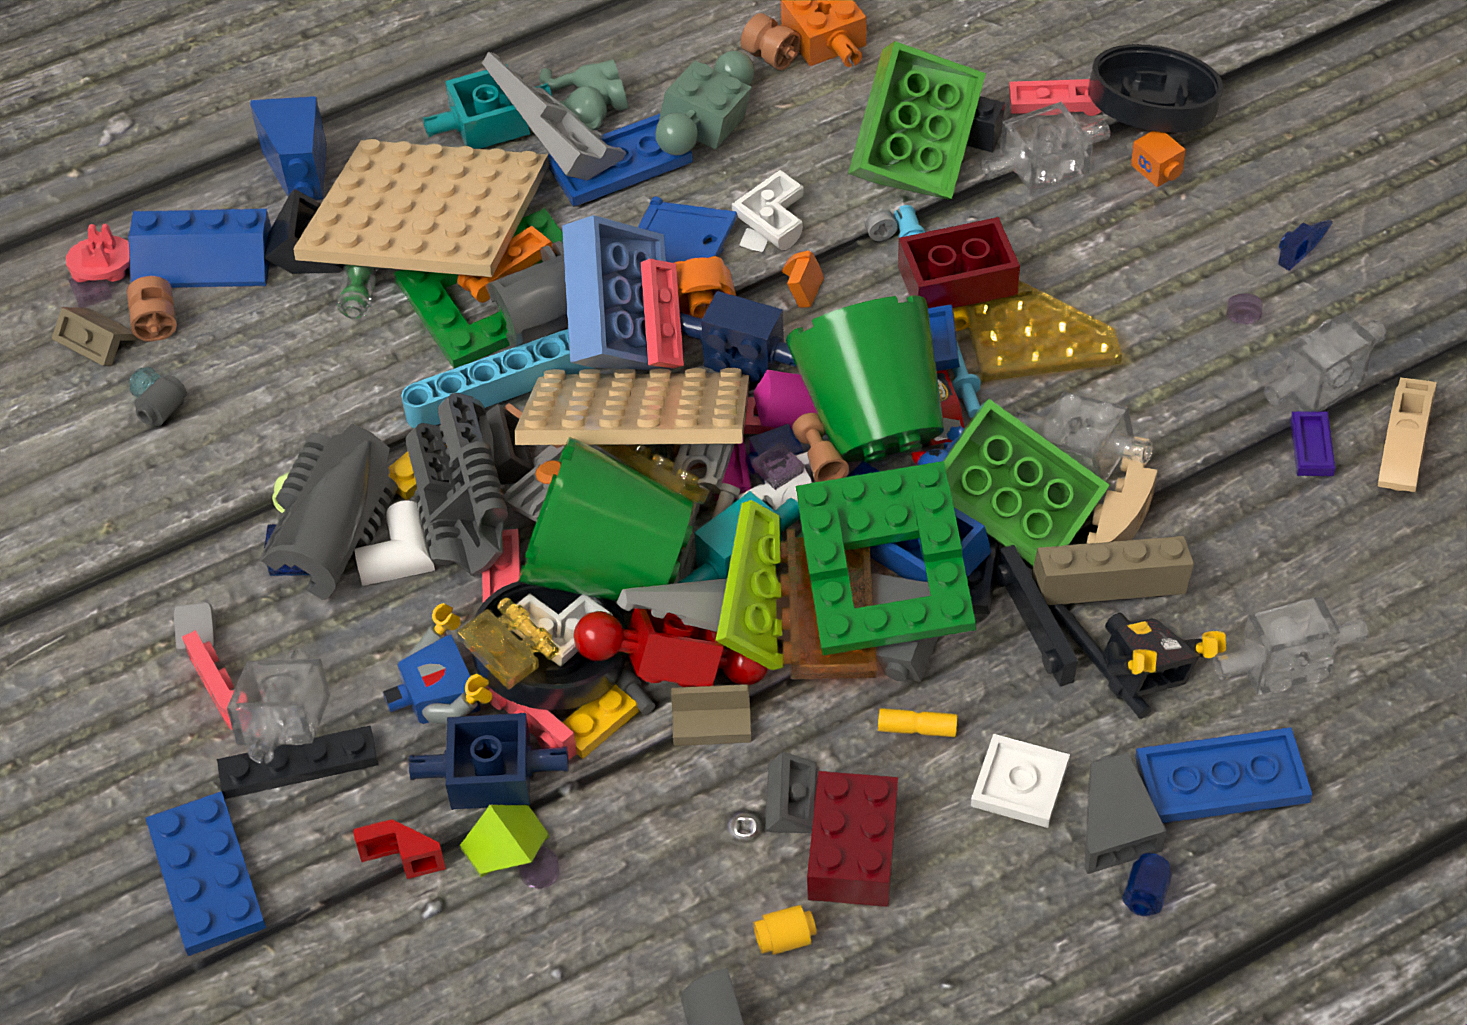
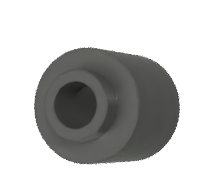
M167 375L164 378H158L135 400L136 415L145 424L160 426L184 403V397L187 395L186 388L174 376Z

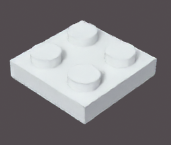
M993 734L971 798V807L1048 828L1069 764L1070 754Z

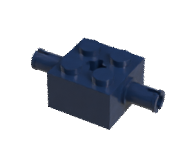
M717 291L702 319L680 312L681 335L701 340V344H703L704 367L719 373L721 369L738 368L742 370V374L749 375L750 382L760 383L766 371H777L780 363L796 367L787 343L784 342L783 309Z
M526 713L447 717V744L444 754L409 755V762H411L409 763L410 780L445 777V786L451 810L488 808L489 805H530V777H533L534 772L569 771L567 746L562 748L532 749Z

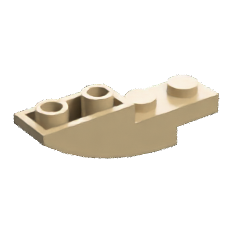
M1400 377L1392 405L1378 487L1390 488L1396 491L1416 492L1437 382Z
M1135 437L1132 451H1124L1121 471L1126 472L1125 479L1118 478L1115 491L1107 490L1104 504L1097 503L1092 525H1096L1098 528L1096 533L1089 532L1087 544L1132 540L1142 525L1151 505L1157 477V470L1145 468L1149 439Z

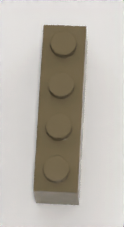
M1184 536L1037 548L1032 578L1047 605L1186 594L1194 563Z

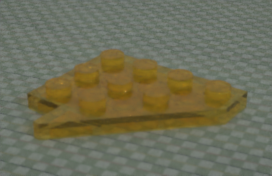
M1019 280L1018 295L964 306L982 382L1121 364L1122 352L1113 327Z

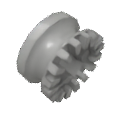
M878 208V211L873 210L874 213L869 212V216L865 217L864 226L872 240L883 241L896 233L898 224L893 218L890 209Z

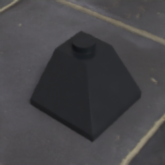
M294 189L288 196L268 233L264 259L291 274L340 273L344 269V264L295 260L293 248L321 203Z

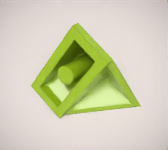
M489 805L463 840L460 847L482 878L492 871L531 863L543 842L549 838V833L528 805Z

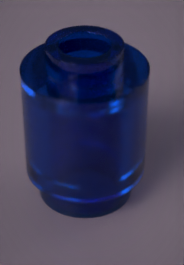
M1145 853L1132 864L1122 896L1124 904L1131 912L1139 916H1150L1161 912L1172 879L1170 863L1160 855Z

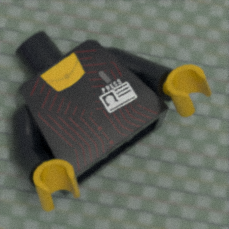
M1122 613L1111 616L1105 625V629L1111 634L1103 652L1107 672L1118 678L1131 698L1185 685L1198 658L1203 656L1205 658H1212L1217 653L1226 651V635L1221 631L1205 632L1202 634V639L1184 640L1176 636L1156 619L1150 618L1131 623Z

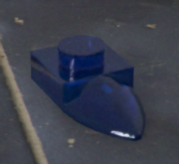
M1324 220L1310 226L1303 222L1293 232L1288 231L1279 243L1281 251L1278 265L1290 271L1314 249L1324 237L1333 221Z

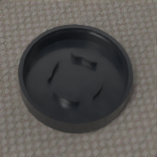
M1147 44L1121 45L1101 52L1093 62L1088 85V94L1092 102L1113 119L1133 127L1169 133L1193 131L1210 124L1217 115L1223 92V82L1220 76L1202 60L1175 49Z
M517 581L497 590L483 602L474 620L472 659L478 674L489 680L487 686L503 698L535 709H570L588 704L600 698L620 678L624 668L626 652L618 651L610 659L593 661L587 659L578 651L562 666H559L504 625V614L528 594L537 598L557 614H560L582 594ZM588 596L611 612L622 628L627 629L620 611L610 600Z

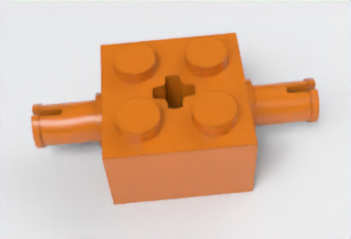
M781 0V26H787L800 34L801 46L799 52L810 67L838 56L846 67H852L848 58L854 66L861 61L862 53L859 48L866 46L867 17L854 0Z

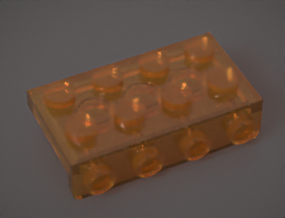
M787 529L786 541H780V563H786L787 574H780L781 597H788V607L781 608L782 630H789V641H783V665L790 664L791 679L876 678V647L829 655L822 654L804 538L795 537V529ZM870 547L846 550L845 556L854 608L872 606Z

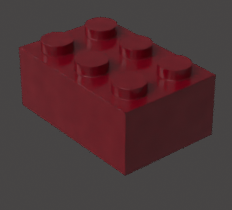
M999 217L899 238L898 268L909 296L917 295L924 297L928 308L951 304L952 308L1018 295L1020 265Z
M818 771L807 871L808 900L889 907L898 803V777Z

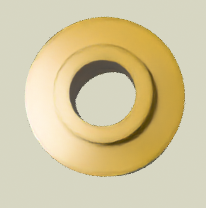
M801 905L764 914L761 920L753 922L756 940L762 954L771 952L772 955L811 945V936L817 934L811 911L804 912Z

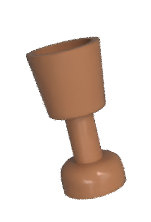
M807 413L800 416L794 422L792 429L799 442L809 444L811 447L807 454L814 480L821 482L845 478L849 471V465L833 443L823 440L822 437L825 434V429L818 414Z

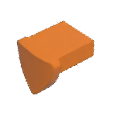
M803 251L792 255L785 262L782 272L789 276L787 285L799 308L812 306L818 289L824 280L822 270L814 254L811 251Z

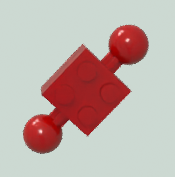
M634 608L629 629H623L613 615L603 611H594L584 615L574 629L575 646L584 657L593 661H604L613 657L618 651L626 652L630 656L637 676L650 683L668 681L677 683L681 687L713 686L717 669L720 668L723 669L726 677L733 683L750 686L760 682L769 670V668L717 642V632L686 625L682 622V619L668 612L661 619L651 614L652 609Z

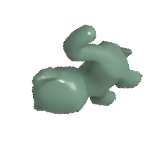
M614 59L602 63L582 65L575 72L564 74L556 79H552V71L548 68L542 69L540 72L539 81L541 85L547 82L551 91H558L571 85L577 87L574 92L564 101H560V103L579 116L578 119L592 131L601 128L602 121L607 115V105H612L614 109L619 111L629 108Z

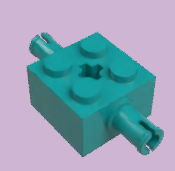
M488 70L445 81L450 111L423 117V124L428 138L456 129L457 132H460L465 146L473 149L484 148L530 134L529 125ZM547 82L543 83L542 85L535 86L536 88H542L544 91H546L548 94L552 96L550 87L548 86Z
M749 491L694 532L697 569L684 579L678 581V583L726 579L728 577L741 503L753 500L779 515L781 563L782 532L800 520L798 502L793 498H789L776 510H772L754 493ZM780 563L775 564L776 569L779 567Z

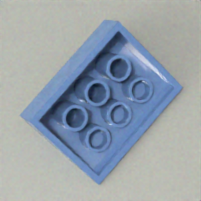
M595 215L562 225L570 362L593 368L640 370L663 368L672 370V368L648 365L641 274L642 261L655 259L666 262L664 235Z

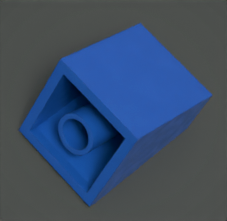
M317 97L250 100L262 153L286 195L289 196L294 189H297L314 200H322L327 142Z

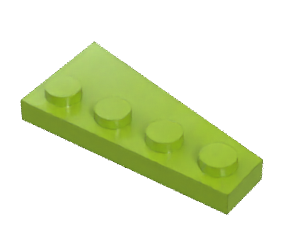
M749 500L741 503L716 641L774 671L783 668V654H779L777 648V637L782 636V620L777 619L776 599L781 598V583L778 582L775 567V564L780 563L779 515L755 501Z

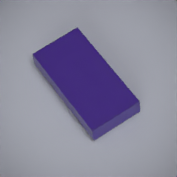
M1292 412L1290 423L1297 476H1334L1335 461L1328 412Z

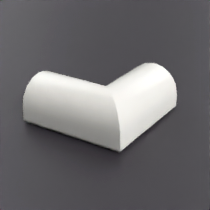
M779 170L732 203V211L737 212L739 219L781 250H787L799 239L803 223L786 208L803 197V186Z
M409 500L400 501L388 508L386 519L391 541L354 549L362 586L435 571L420 519L418 503Z
M528 594L504 614L503 622L514 633L559 666H562L578 652L573 637L578 621L584 615L594 611L613 614L587 595H581L560 614H557L537 598Z

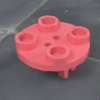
M90 224L88 227V239L77 243L66 255V266L71 273L72 279L75 282L103 279L111 282L121 280L126 275L125 270L130 267L129 242L121 237L113 236L108 224L102 225L101 232L96 230L95 225Z

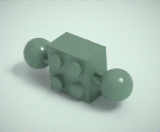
M728 51L717 59L714 69L706 64L694 61L665 91L659 122L655 130L657 144L664 152L670 155H683L694 147L696 141L717 149L744 119L752 88L749 85L752 83L755 74L754 64L749 56L740 51Z

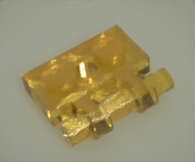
M504 598L497 606L498 610L503 614L502 616L497 618L489 609H486L460 628L457 634L458 639L509 690L539 667L538 659L533 655L534 652H541L548 660H551L559 653L560 649L552 642V635L544 627L538 628L529 619L530 614L522 605H515L509 598ZM518 629L525 638L520 641L511 630Z

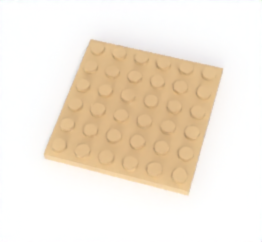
M376 139L361 140L293 248L295 260L492 277L549 167L548 154H536L532 151L510 152L502 149H473L469 146L458 148L445 147L439 144L419 145L410 144L405 141L393 143L380 142Z
M660 368L650 370V374H636V371L633 369H618L614 371V374H600V370L597 369L581 370L579 374H565V371L560 369L544 371V376L537 378L515 428V445H565L568 437L575 438L587 445L743 443L750 387L749 375L742 374V370L738 368L721 369L720 373H706V370L702 368L687 369L685 373H671L669 369Z

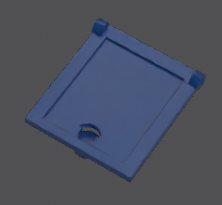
M654 196L638 228L663 234L666 262L675 263L693 258L718 257L723 252V244L738 215L735 211L663 202L661 198ZM711 237L712 241L704 245V241Z

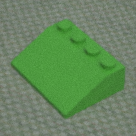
M896 41L883 48L848 174L879 185L951 200L986 73Z
M987 399L980 406L943 460L954 508L983 524L987 535L1004 547L1015 545L1022 560L1032 567L1034 566L1037 548L1069 545L1110 486L990 399Z

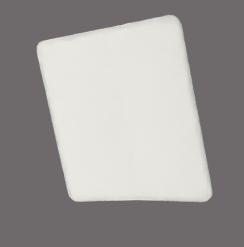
M747 228L740 246L763 252L768 240L757 231Z

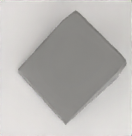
M210 603L174 606L177 652L187 651L182 636L195 630L203 643L210 641L215 649L216 617Z

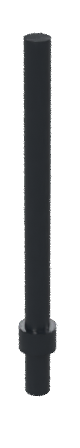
M1023 560L1032 576L1033 567ZM1064 604L1048 605L1054 617L1108 680V688L1118 699H1123L1139 719L1146 717L1151 712L1150 706L1141 696L1131 698L1118 678L1107 672L1106 661L1103 657L1104 651Z

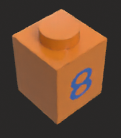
M1151 131L1134 141L1131 165L1153 185L1159 187L1168 181L1175 180L1182 174L1186 149L1166 132Z

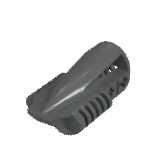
M560 241L552 243V249L549 245L541 247L542 263L492 281L486 285L491 301L496 302L497 306H500L507 322L508 333L506 337L511 348L568 329L564 248Z
M452 393L438 406L441 425L420 423L407 435L406 445L417 484L415 499L418 503L417 507L423 524L424 534L426 535V542L429 546L431 561L433 564L443 566L456 562L471 576L476 577L489 569L503 553L502 533L504 530V520L508 517V510L500 481L497 478L493 436L485 407L480 400L474 397Z
M353 423L342 434L334 435L332 438L319 433L310 434L298 458L295 460L287 479H285L281 487L282 489H280L276 496L278 504L285 510L259 560L275 571L284 564L290 568L294 565L298 566L311 575L306 590L321 600L329 597L335 590L352 553L355 552L354 549L371 545L381 525V521L384 519L386 511L397 493L398 485L389 477L390 471L387 465L390 448L373 433Z

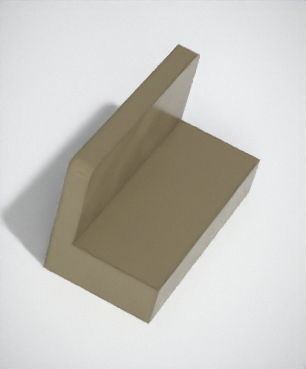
M62 307L52 339L103 366H112L120 340H136L137 337L127 327L89 308Z
M748 685L679 687L671 689L674 746L751 743Z

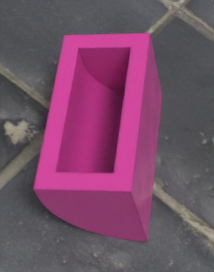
M767 370L753 392L761 426L793 430V424L800 416L807 413H817L800 374Z

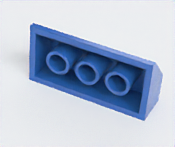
M267 209L133 211L129 231L131 283L144 276H157L168 281L172 288L266 286L270 261L264 259L267 237L271 229Z

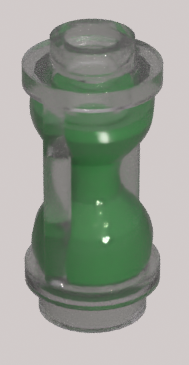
M345 264L337 300V309L347 318L359 319L370 313L378 267Z

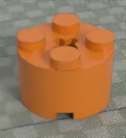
M712 256L675 262L680 312L702 319L717 291L736 296L732 274L721 258Z

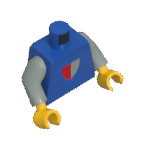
M444 603L435 607L432 619L436 625H431L416 646L397 664L402 684L382 691L390 713L411 705L419 723L426 724L431 722L447 725V717L467 716L470 713L480 711L479 702L486 704L491 701L492 692L485 688L489 680L479 674L470 677L452 635H447L445 632L446 630H456L461 624L460 617L452 613L453 607Z

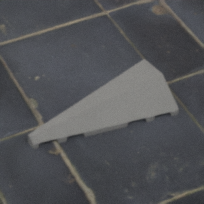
M488 52L482 64L567 176L587 181L624 158L626 152L623 149L607 145L602 141L603 134L597 130H590L578 119L579 116L542 88H530L523 81L524 75L518 70L513 72L499 59L498 55Z
M727 578L622 589L617 604L628 611L632 608L652 609L651 614L661 619L665 617L667 612L672 613L682 619V622L686 625L717 632ZM781 587V598L776 599L777 619L782 620V636L777 637V640L786 649L795 650L798 644V637L790 593Z

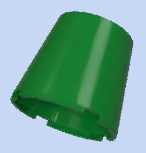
M911 295L907 298L908 302L898 303L897 297L891 296L850 305L812 319L814 327L806 331L803 330V327L796 328L786 338L788 349L827 436L846 462L865 461L866 463H873L885 459L887 455L898 452H913L922 448L921 444L933 440L944 432L929 310L924 297Z
M568 437L559 462L562 463L558 475L553 474L525 557L528 559L525 566L522 565L518 581L618 601L622 589L674 584L681 562L676 560L682 548H686L693 530V526L688 525L693 501L575 438Z

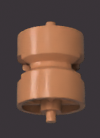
M758 13L746 24L740 43L744 51L755 57L764 58L767 64L777 70H784L796 58L801 46V36L787 26L778 25L775 19L766 14Z
M144 276L134 280L127 288L132 333L137 338L150 342L168 338L175 332L177 326L170 283L157 276Z

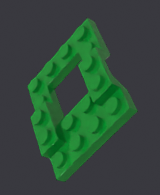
M545 208L523 217L513 235L515 237L530 226H533L552 243L560 241L563 244V232ZM540 260L539 262L535 263L534 265H537V264H539V263H542L543 260ZM403 269L394 272L396 283L453 369L510 346L506 337L508 333L507 322L500 306L499 312L468 325L444 289L458 283L459 274Z
M944 461L796 486L823 655L976 630L962 546ZM920 538L930 596L854 608L845 551Z

